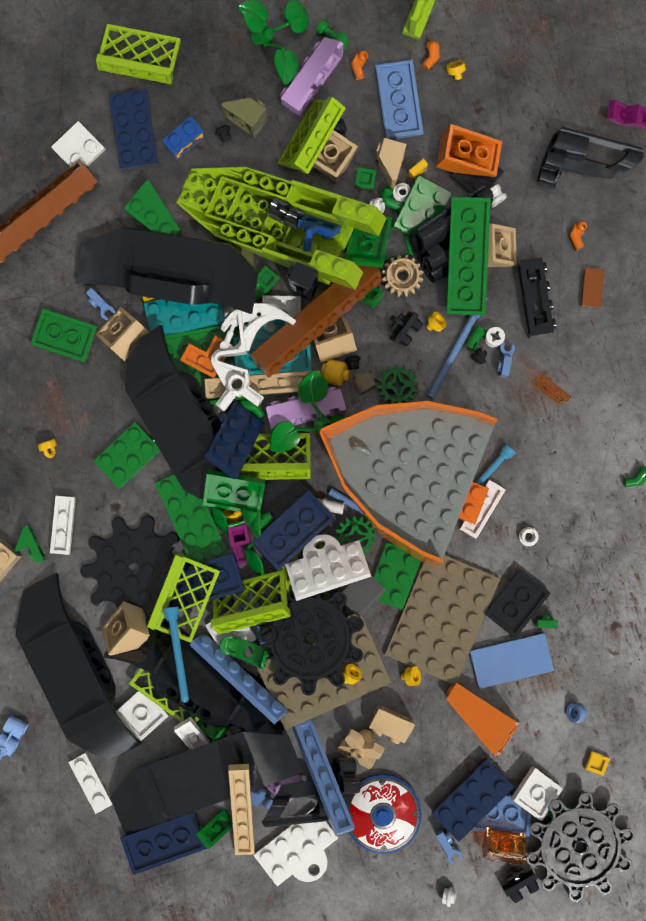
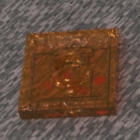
M541 373L531 381L533 386L559 405L565 404L572 397Z

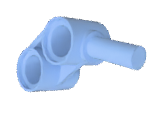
M12 715L3 727L4 733L0 734V760L5 755L9 757L13 755L19 740L29 725Z

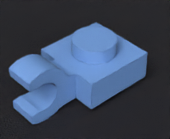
M92 288L86 292L89 296L87 300L95 308L97 306L100 307V314L104 320H109L105 316L106 311L110 310L113 314L116 313L114 308L109 306Z
M502 343L500 345V352L503 358L502 361L499 360L497 371L500 372L499 377L507 378L510 373L515 345L511 346L510 351H505V343Z
M265 787L251 791V803L256 807L261 803L269 809L273 800L265 795L268 791Z
M442 828L435 832L436 837L446 852L449 862L451 864L454 863L452 859L453 854H458L460 859H462L461 851L452 848L451 843H453V840L449 833H444Z

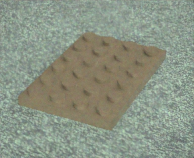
M444 555L443 562L438 568L423 562L384 655L409 666H417L418 670L455 685L463 670L500 578Z
M354 613L352 615L347 616L346 618H353L358 616ZM365 621L363 629L351 636L352 645L363 651V659L357 663L345 661L341 665V672L348 664H354L361 670L362 678L354 685L344 683L340 687H335L328 679L321 678L316 683L315 693L307 696L302 693L301 682L296 677L288 679L284 685L274 683L273 675L278 668V664L274 659H267L268 662L265 663L266 667L263 670L257 667L267 691L288 710L285 716L280 719L285 730L392 683ZM313 633L306 635V643L313 644L315 642L316 636Z

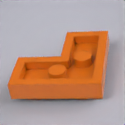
M215 336L207 352L189 343L180 361L211 378H215L217 372L212 365L211 357L216 350L220 349V343L224 340ZM226 357L221 358L220 362H224Z

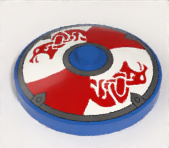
M376 774L361 780L360 793L352 795L349 814L355 829L348 832L349 835L360 847L373 853L388 854L399 851L414 839L421 824V806L415 791L404 780L393 775Z

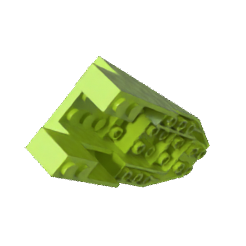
M248 167L192 168L176 202L219 239L287 268H290L291 265L295 266L297 261L318 270L320 282L327 285L334 282L354 290L357 288L363 271L354 262L341 258L353 229L379 236L386 221V217L378 207L295 180L288 181ZM275 197L304 211V216L308 214L341 225V230L339 234L330 239L323 238L318 233L313 234L311 251L306 252L303 250L306 233L303 228L299 227L298 230H294L266 216L272 199Z

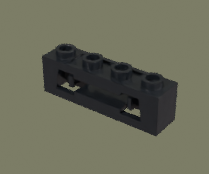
M542 257L520 260L517 263L528 337L536 338L552 335L554 330H556V321L551 315L553 302L548 297L550 284L545 278V274H547L546 262H543ZM538 279L536 287L541 314L533 317L535 306L531 282Z
M296 261L295 266L291 265L287 273L290 293L312 302L319 286V272Z

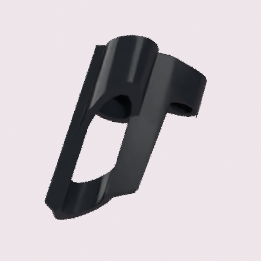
M562 127L555 132L547 146L537 183L555 188L558 177H561L562 170L612 179L618 173L628 171L638 165L644 158L643 148ZM589 144L626 152L623 158L612 165L585 158Z
M483 184L465 197L491 198V207L494 195L493 191ZM451 206L413 230L410 234L411 245L415 252L418 253L419 262L432 283L448 274L449 263L444 252L450 244V226L445 218L451 215Z
M354 757L334 758L332 761V771L349 811L352 795L360 793L361 790L360 778L356 775V761ZM307 780L281 785L261 823L267 828L326 822L329 819L314 781ZM311 796L317 798V805L310 813L280 817L290 798Z

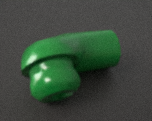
M385 186L380 193L383 202L387 207L399 212L403 203L394 200L391 195L393 189Z
M242 399L238 402L248 411H252L257 418L265 415L260 405L257 407L248 399Z
M646 466L639 467L638 474L635 477L624 478L625 488L642 486L646 482Z

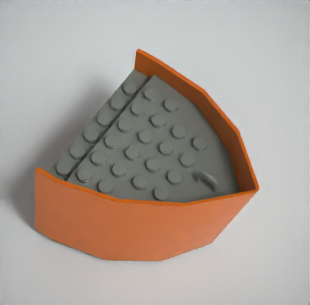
M431 401L376 405L323 427L320 430L321 438L344 490L381 537L414 558L438 568L443 562V557L458 519L473 525L476 524L489 488L476 484L473 480L497 418L478 411Z

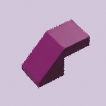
M609 100L607 119L616 125L646 129V108L640 104L626 106L617 100Z
M247 525L227 528L231 547H233L238 565L247 564L243 549H248L251 543Z

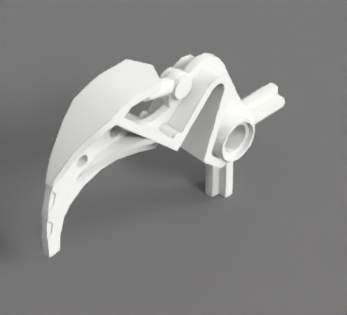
M255 303L252 314L235 310L221 326L223 332L230 325L232 326L227 332L224 341L220 343V349L216 350L211 357L212 365L227 389L215 404L220 409L225 411L236 396L238 398L244 396L257 407L261 404L264 397L250 387L249 371L220 362V359L247 354V351H250L257 331L269 321L280 319L294 325L296 320L276 307L270 306V304ZM239 326L241 340L233 347L229 343L234 334V328ZM236 380H241L243 383L240 389L233 388V383Z

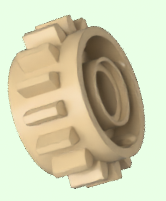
M398 255L397 260L391 258V264H385L387 270H383L382 274L386 277L382 278V282L387 283L385 289L390 288L391 295L395 292L397 297H400L401 294L407 297L409 292L415 294L414 288L420 289L418 282H423V278L419 277L423 274V271L419 270L420 263H414L415 258L409 260L408 255L405 258H401ZM404 272L408 278L402 281L397 277V274Z

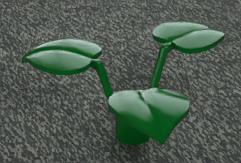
M249 0L241 3L237 8L241 12L246 26L252 32V42L255 45L263 44L264 47L268 46L279 49L274 53V64L284 85H287L298 71L297 57L293 51H285L283 46L269 42L273 38L274 31L289 25L294 33L303 32L307 28L309 21L307 9L297 0L287 2L284 8V15L288 22L270 29L266 27L267 23L265 21L268 18V11L262 2Z
M313 370L305 375L298 387L300 401L305 404L311 402V405L319 415V418L314 422V428H294V425L289 421L278 423L271 432V451L285 452L293 449L300 441V435L297 431L320 433L323 427L345 419L342 415H333L328 420L316 406L315 401H322L328 393L327 381L317 370Z
M210 507L213 520L223 533L228 532L227 528L246 524L253 536L259 538L261 533L274 522L273 517L268 511L260 514V511L242 508L241 515L243 520L229 523L225 514L218 507ZM250 543L248 549H243L245 560L256 574L260 576L265 575L262 561L257 553L253 551V544Z

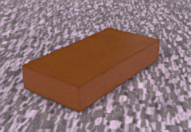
M584 269L581 307L601 308L604 270Z

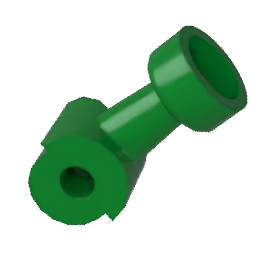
M323 19L315 31L319 35L325 34L330 39L341 41L343 43V52L346 51L348 48L346 33H336L329 28L330 23Z

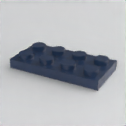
M147 89L109 95L120 169L128 170L159 165Z
M234 400L230 404L203 457L232 479H236L255 444L264 422Z
M308 490L269 525L259 538H255L251 543L279 571L335 518Z
M235 553L202 562L220 570L208 601L246 590ZM194 565L183 568L186 576L196 572ZM207 570L200 574L204 583L213 579L215 573ZM168 573L160 575L163 585L165 583ZM198 574L188 578L191 588L202 585ZM185 580L178 582L176 585L179 594L189 590ZM203 587L193 591L197 601L206 597ZM191 593L181 596L184 606L194 603ZM178 598L171 600L169 603L170 608H182Z
M486 758L431 814L460 842L514 786Z
M195 811L121 836L120 839L133 875L207 849L196 835L201 828Z

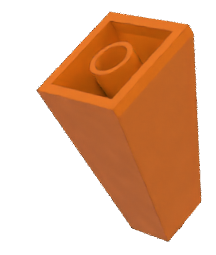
M456 683L455 686L452 684L446 693L448 695L446 700L489 751L496 756H500L520 722L461 684Z

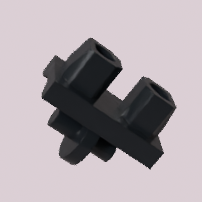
M274 197L266 216L294 230H298V219L302 218L305 212Z
M410 311L406 315L400 313L398 317L392 315L390 320L393 324L390 329L394 332L389 339L392 342L408 346L413 339L407 334L408 330L411 328L413 331L418 332L423 326V323L418 319L419 315L416 312L412 313Z
M513 867L509 868L512 874L505 877L508 883L502 886L506 896H509L514 903L523 899L519 891L526 886L530 894L539 890L536 881L537 877L533 870L525 873L523 868L516 872Z

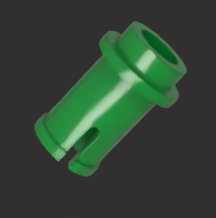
M477 325L475 328H472L473 332L465 344L466 347L476 351L482 337L486 335L484 334L486 330Z

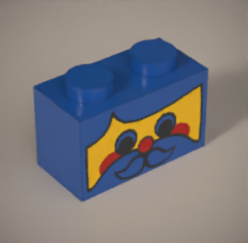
M190 116L162 139L164 147L177 161L205 137L203 129Z

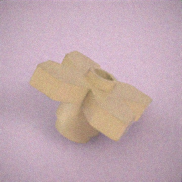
M351 729L345 739L340 742L337 751L345 756H354L360 765L371 769L376 759L382 756L385 748L375 743V735L371 731L362 729L360 732H356Z

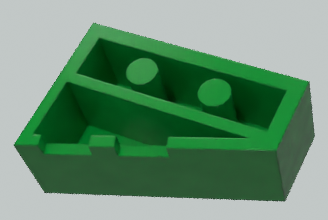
M147 179L124 207L125 212L148 231L182 236L180 228Z

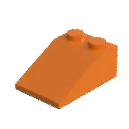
M450 124L441 134L436 167L452 173L496 177L502 141Z

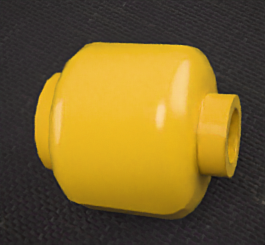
M331 359L327 363H323L320 375L325 378L327 384L341 386L344 381L349 380L350 370H347L345 362Z

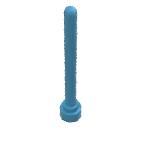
M504 443L499 448V455L474 483L482 485L504 460L511 459L514 456L515 451Z
M179 607L163 609L166 620L169 621L181 701L187 702L189 696L177 626L178 615H180Z

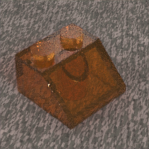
M486 828L482 845L483 859L519 865L527 862L525 834Z

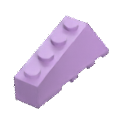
M324 37L321 42L318 41L313 48L314 53L311 57H306L301 71H297L291 80V85L285 87L281 92L280 97L283 106L299 117L342 59L343 43L341 41Z
M336 387L328 388V393L322 401H315L316 406L325 415V418L346 413L341 389L336 390ZM298 396L290 397L288 402L280 403V400L270 402L269 406L266 407L271 430L282 421H289L293 425H298L319 418L311 402L302 403Z

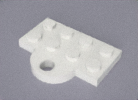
M317 535L304 547V558L285 564L296 601L371 577L360 541L357 540L340 546L338 540L330 535ZM319 542L325 543L322 549L315 548V545Z
M315 806L312 807L309 811H307L304 815L310 813L315 808ZM327 821L290 825L255 852L253 856L276 886H279L291 875H294L300 881L312 882L319 879L326 871L327 855L324 849L339 837L335 836L332 827ZM310 865H318L320 868L319 872L311 874L308 870Z

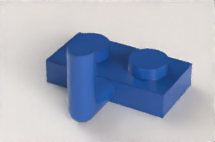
M308 214L298 219L297 227L303 228L306 231L303 250L306 252L311 251L313 234L318 233L323 238L330 239L339 234L341 230V225Z

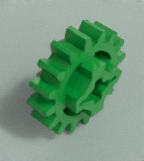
M395 365L394 370L387 367L388 373L382 371L381 375L384 378H378V382L381 385L377 386V389L382 390L379 396H385L384 402L390 400L391 404L395 402L402 403L403 401L404 403H409L408 398L412 400L415 398L412 393L418 392L414 386H417L419 382H414L417 376L410 375L411 369L405 371L404 365L401 369H398V366ZM393 374L392 381L385 383L386 379ZM401 374L405 375L409 380L405 381ZM396 380L399 381V384L403 385L402 387H400L399 394L397 388L393 387V385H395ZM410 388L409 393L406 396L402 397V392L405 389ZM387 391L394 393L395 398L390 396Z
M353 516V521L346 518L345 525L340 523L342 529H336V532L340 533V535L335 537V539L340 540V546L345 545L344 541L354 542V539L346 538L353 535L354 531H357L359 535H365V537L358 539L360 544L363 540L368 539V543L362 548L365 556L366 549L372 551L370 544H376L372 538L376 537L377 534H372L371 531L375 528H369V520L364 523L363 517L357 521L356 516ZM358 524L364 526L368 533H363L359 530ZM351 525L352 530L348 534H343L344 530Z

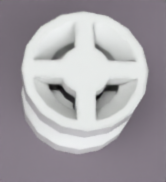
M499 184L491 188L494 195L491 207L497 206L508 197L505 193H502Z
M499 327L490 328L484 337L485 343L492 348L500 346L505 340L504 331Z

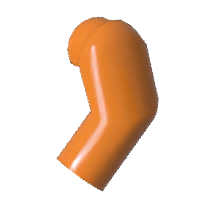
M432 40L426 45L429 56L422 62L423 67L427 70L440 58V46L436 41Z
M364 50L358 52L351 62L356 80L365 77L362 67L368 59V53Z
M584 221L575 223L570 232V238L576 251L585 247L581 239L582 234L587 229V224Z

